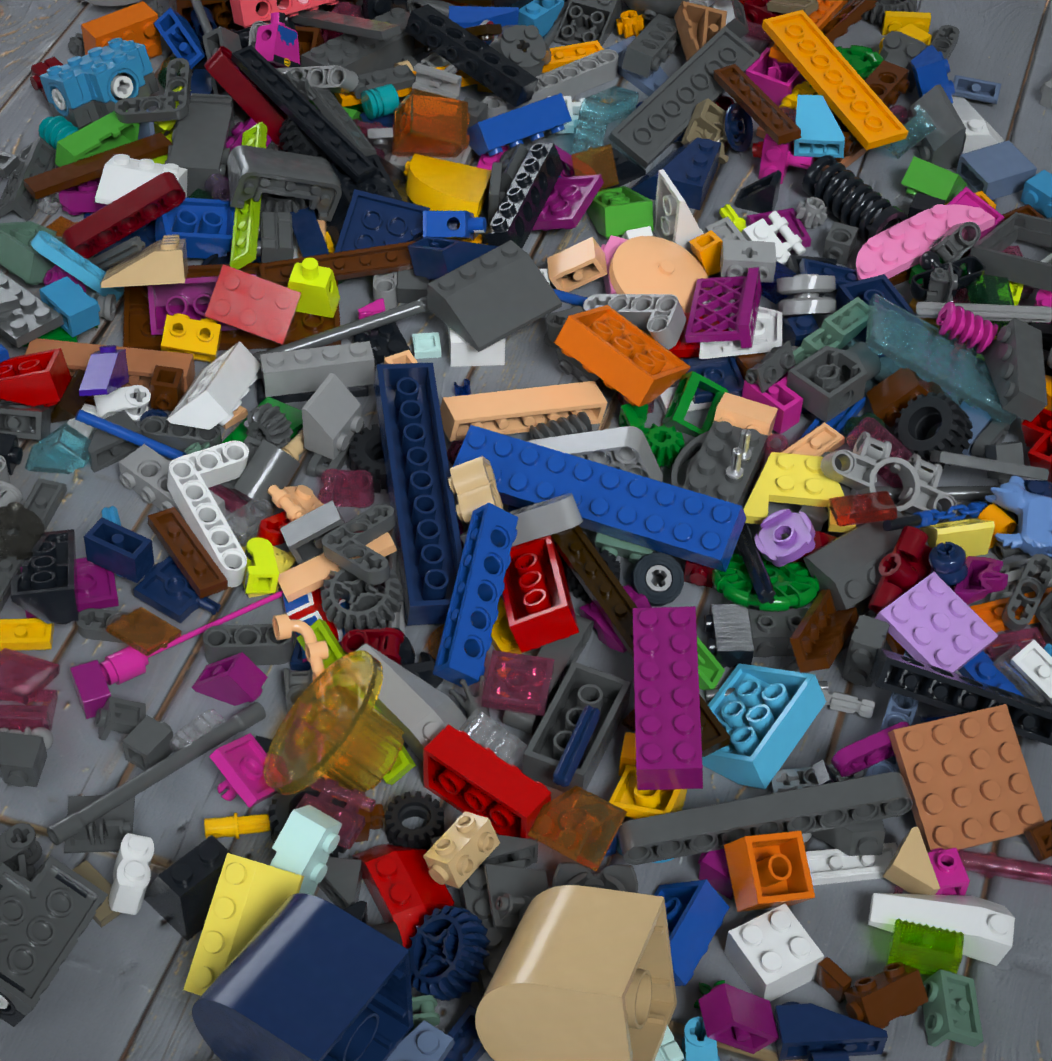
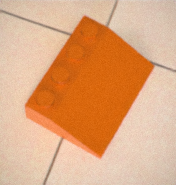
M608 305L569 315L554 342L561 348L563 354L570 358H575L587 372L596 374L604 380L603 383L608 388L617 390L625 396L624 398L628 403L638 407L655 400L680 379L682 375L686 374L691 367Z

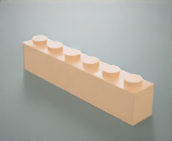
M587 381L443 397L440 411L445 434L449 441L465 439L470 425L507 435L530 432L531 425L536 427L538 423L546 424L549 420L557 421L560 417L567 419L569 415L575 414L577 416L579 412H585L591 424H598L602 422L608 402L596 382Z

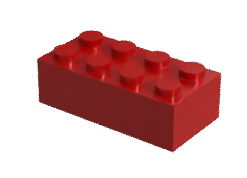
M551 535L511 547V562L506 569L503 581L505 588L502 594L509 627L521 653L538 649L543 645L579 633L562 561Z
M448 724L423 748L424 787L460 812L464 813L466 811L489 818L497 835L533 839L538 842L549 830L551 792L543 783L534 781L523 774L517 766L508 764L497 757L490 748L482 747L473 741L466 732L458 731Z

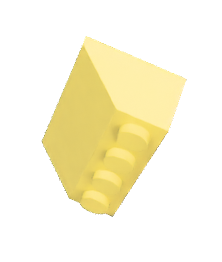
M227 853L183 990L201 996L289 896L299 893L304 876Z

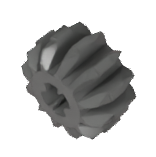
M270 403L255 407L247 415V420L244 422L245 427L248 429L247 435L260 441L264 439L280 449L288 444L294 432L290 428L292 422L285 417L286 413H281L278 406L273 407Z

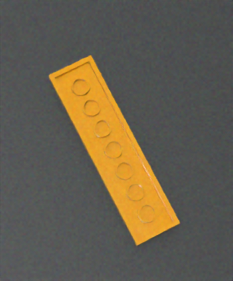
M803 10L763 20V30L819 95H823L827 105L865 150L906 139L909 131Z

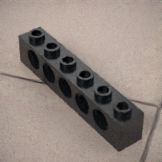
M429 4L411 11L405 29L406 33L512 106L517 107L532 99L539 80L538 78Z
M537 143L531 146L484 234L488 245L501 246L512 240L520 248H523L564 168L554 143Z
M880 648L869 675L876 687L959 715L1006 704L1016 734L1052 746V706Z

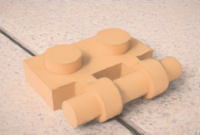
M272 485L267 491L272 497V502L278 508L285 510L286 516L291 522L324 505L313 494V491L304 485L286 486L283 489H279L277 485Z

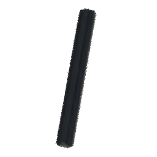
M744 524L737 542L739 551L760 603L765 604L769 602L772 604L775 601L774 595L776 592L759 550L756 547L750 528L747 524Z

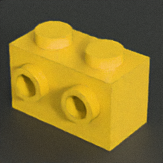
M185 314L167 315L161 351L193 354L194 360L211 363L217 358L221 338V324H217L215 320L202 318L201 321L190 319Z

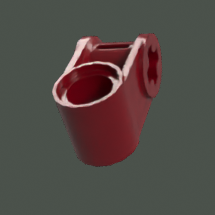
M389 627L366 630L354 629L343 636L341 646L349 657L367 643L400 665V644L404 642L405 636L402 631Z

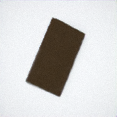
M76 370L71 377L61 400L51 412V423L73 419L76 417L78 410L82 409L88 397L79 396V388L85 374L84 371Z

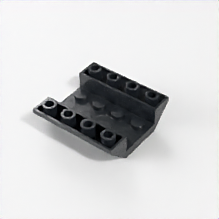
M377 154L366 156L377 167L376 175L359 183H356L336 163L330 164L342 188V195L331 222L326 221V232L328 231L335 249L354 189L415 204L407 196V179L401 169Z

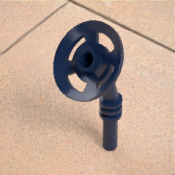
M733 103L728 108L725 116L726 137L730 146L735 151L743 152L749 148L752 142V118L738 103ZM735 109L737 113H731V111ZM685 131L674 142L682 141ZM735 142H742L739 146L735 145Z

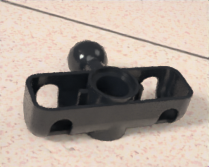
M927 251L920 257L919 263L925 272L912 277L910 291L912 297L917 302H925L931 272L935 268L948 269L949 263H940V257L933 251ZM968 256L951 262L953 273L958 275L957 289L952 290L953 297L956 296L958 290L978 284L983 280L986 267L977 257ZM966 263L967 275L962 276L963 270L959 267ZM920 278H923V288L916 282Z

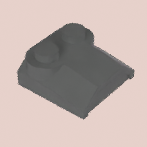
M891 31L883 39V48L880 55L885 61L909 70L907 80L910 83L907 91L912 93L916 82L911 60L928 45L899 31Z

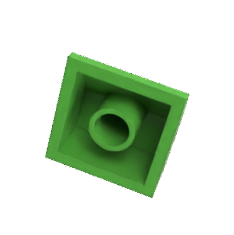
M913 156L901 182L907 189L906 193L915 197L918 192L946 200L945 203L950 202L967 186V183L959 174Z

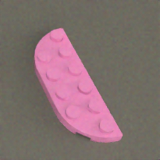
M937 204L933 208L924 210L869 238L857 255V278L862 280L885 274L889 279L919 264L921 255L930 251L929 246L954 225L974 222L982 232L995 225V218L980 207ZM963 228L962 237L964 240H967L968 232Z

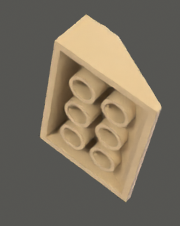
M178 234L164 235L162 240L156 241L144 248L140 253L108 269L100 282L101 288L185 283L188 273L186 239H180Z

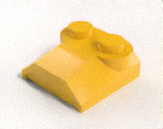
M626 765L609 802L607 801L606 810L634 819L681 811L684 806L687 789L637 790L636 766Z

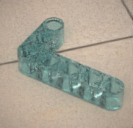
M613 86L586 97L580 108L570 155L593 169V158L602 151L607 124L631 114L637 106L639 93Z

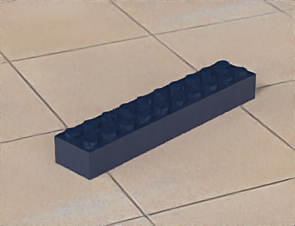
M433 363L376 365L374 389L390 506L394 508L395 513L394 535L400 579L403 587L407 626L445 624L463 551L454 494L448 482V478L451 475Z

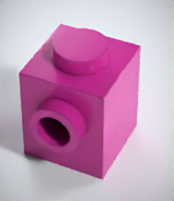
M938 848L928 852L940 886L935 895L965 896L970 880L957 848L946 850Z

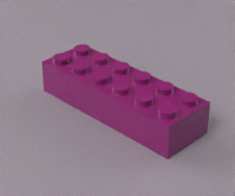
M696 607L633 608L637 790L703 789Z

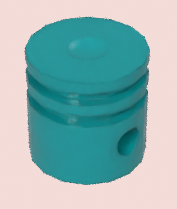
M392 84L365 90L361 93L362 107L368 119L373 120L399 112V97Z

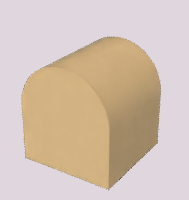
M581 885L556 886L538 894L528 905L477 1007L475 1015L477 1034L490 1057L494 1061H655L666 1027L669 1025L677 1005L665 898L662 896Z

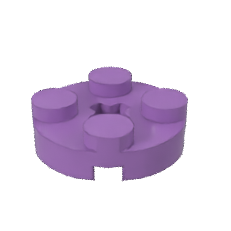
M790 509L779 510L766 517L760 524L762 529L759 535L757 533L755 535V544L764 559L772 562L776 567L785 566L787 563L801 558L804 554L811 552L816 544L814 541L815 529L809 517L801 511L799 513H792ZM784 533L790 535L788 538L782 540L781 535H783Z

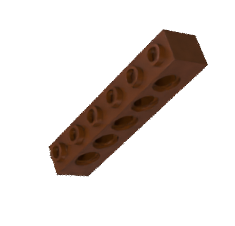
M883 60L865 82L889 108L891 105L894 106L901 94L906 93L910 83L907 80L909 70ZM834 113L833 116L845 137V157L847 154L850 155L859 141ZM835 158V159H836L838 162H841L843 158Z

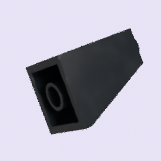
M210 835L160 873L144 896V900L187 941L203 929L227 853L232 854L213 835Z

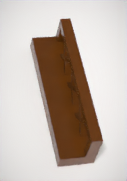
M830 589L820 591L790 638L800 673L829 669L859 619L856 607L836 611Z

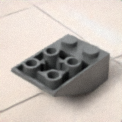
M570 0L554 42L562 45H572L598 40L602 46L617 24L616 19H619L623 9L622 0Z

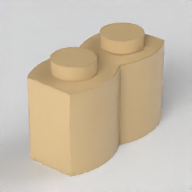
M481 456L450 468L451 477L448 478V482L454 494L457 493L459 504L456 505V512L461 521L469 525L472 512L488 502L504 510L497 489L495 475L488 459Z

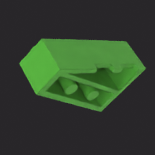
M115 111L57 141L55 164L61 167L138 140L140 123H122L118 120Z

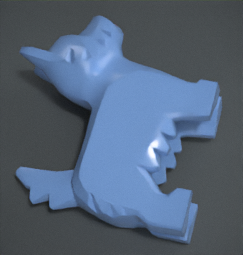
M1015 475L1010 477L1008 483L1001 484L999 487H991V492L994 495L985 496V500L997 504L1018 516L1017 534L996 533L995 538L1002 543L1003 547L1010 546L1011 549L1020 548L1030 556L1044 554L1052 559V498L1028 492L1025 490L1023 478Z

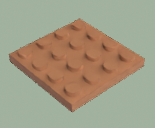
M1006 704L898 728L888 732L900 773L904 778L913 801L911 809L927 853L938 848L944 850L957 848V851L1023 835L1025 831L1044 823Z

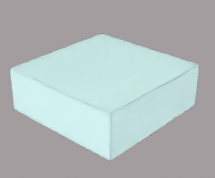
M439 332L412 334L415 359L441 357Z

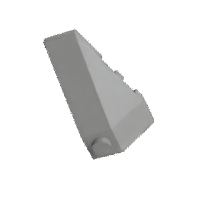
M367 643L341 662L343 667L421 762L423 761V748L448 724L459 731L469 722L450 697Z

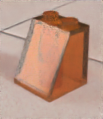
M413 88L394 110L393 155L413 156L414 154L430 157H457L464 149H467L470 141V136L467 134L470 121L468 102Z

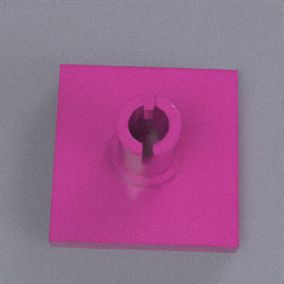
M251 733L217 748L209 756L226 778L217 786V790L220 794L225 789H229L221 796L227 801H232L239 794L250 808L279 793V788L283 785L288 786L290 784Z

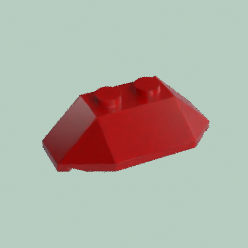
M381 844L352 855L353 859L362 861V879L384 922L394 921L397 924L403 947L406 949L411 948L412 941L409 937L416 935V925L424 924V915H432L435 908L443 909L445 905L454 906V900L446 885L438 884L429 874V867L423 857L427 850Z

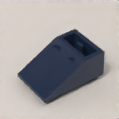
M426 236L408 245L415 276L426 277L427 280L438 279L499 247Z

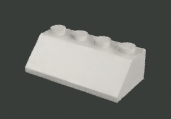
M239 341L200 371L167 420L172 424L207 430L212 429L218 423L221 426L225 425L234 416L232 412L242 404L240 399L248 394L250 391L249 386L258 379L256 374L261 368V364Z

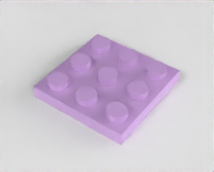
M932 572L897 598L875 617V619L885 621L890 625L888 633L915 660L953 673L957 672L986 649L998 637L935 572Z

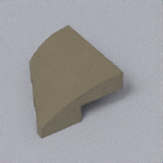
M709 98L698 103L681 143L685 145L697 137L720 142L719 163H727L729 156L725 155L724 142L727 141L725 132L726 111Z

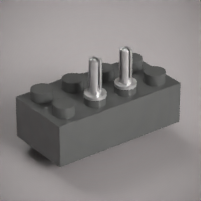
M714 421L709 431L691 440L680 451L672 468L670 484L744 507L765 460L768 435L760 434L755 429L735 427L726 421ZM692 457L687 467L685 483L683 485L678 484V471Z

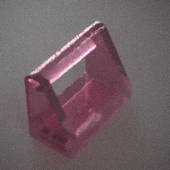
M0 688V701L43 702L42 706L0 705V728L16 729L24 732L26 726H29L31 730L37 727H45L51 732L58 691Z

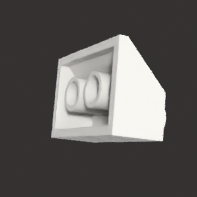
M125 154L114 155L104 166L95 202L108 205L164 172H171L176 176L185 192V198H187L188 169L180 168L177 164L173 163L159 164L154 163L151 159L138 160L130 158V156Z

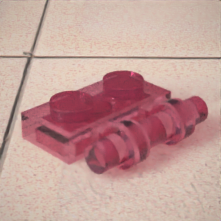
M315 776L311 782V789L321 793L318 797L305 793L296 809L310 804L341 822L342 826L338 833L340 836L338 845L350 850L365 826V817L357 814L358 811L363 809L372 812L376 800L366 797L365 792L358 789L352 791L339 786V782L331 778L324 780ZM333 798L346 802L347 805L345 808L332 804L331 801Z

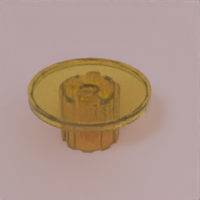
M367 651L351 652L336 660L306 688L285 716L267 752L264 764V779L268 786L282 795H291L304 790L325 775L330 780L337 782L338 786L343 787L349 794L361 796L381 782L384 775L391 770L397 761V755L402 750L404 743L402 739L404 732L399 726L374 708L383 681V667L379 660Z

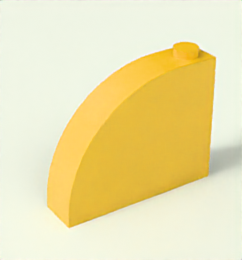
M414 154L411 161H407L405 165L404 176H407L406 193L413 203L428 207L430 211H468L473 213L474 217H479L489 192L492 170Z

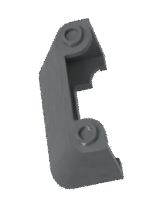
M247 145L236 146L229 154L227 166L230 207L243 208L246 200L254 198V201H259L262 193L308 199L309 209L315 210L316 208L318 210L319 220L331 222L342 195V188L328 160L316 156Z

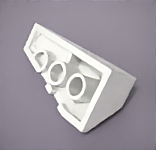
M952 96V105L966 127L960 155L1004 142L1003 138L965 98Z
M874 893L871 899L868 925L997 966L1012 948L1015 917L1005 906L975 896Z

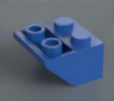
M930 45L911 60L919 99L935 85H941L953 104L952 95L955 94L953 82L949 81L947 73L950 72L948 60L943 58L941 51H937L933 45Z

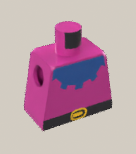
M271 13V24L259 26L257 29L255 49L274 68L300 67L297 31L285 26L284 13Z

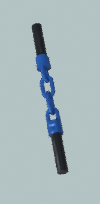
M977 501L969 503L967 507L964 504L951 506L948 511L939 512L937 509L919 511L910 516L884 520L883 529L885 531L903 529L904 526L922 528L935 525L939 520H962L966 515L976 518L983 509L994 503ZM959 509L958 512L962 515L956 516L952 511Z

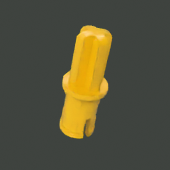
M234 813V816L204 818L206 838L213 835L215 838L236 836V839H240V834L270 831L269 815L260 814L238 817V813Z

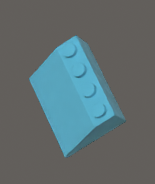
M738 663L708 704L711 711L729 734L730 744L702 757V765L739 785L766 789L827 702L815 674ZM735 688L732 693L725 696L727 689Z

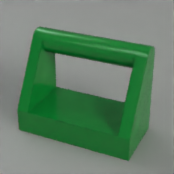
M694 371L684 374L680 379L662 424L665 423V426L669 428L675 426L676 431L697 437L710 430L716 408L724 393L729 391ZM697 388L715 394L701 429L684 420Z

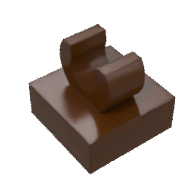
M365 795L352 796L353 835L355 842L368 841L370 829L383 828L382 818H385L383 805L374 804L368 807Z

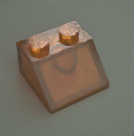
M574 786L543 805L528 836L597 872L627 811L578 786Z

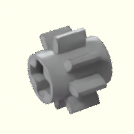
M809 197L805 202H799L796 208V212H798L796 218L801 220L805 228H817L818 223L824 224L828 216L826 214L828 208L825 207L821 199Z

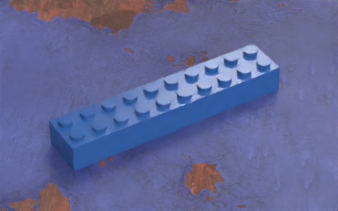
M470 425L453 465L454 467L483 456L491 463L497 489L504 504L523 508L572 493L583 519V522L579 524L581 528L726 572L747 519L741 505Z

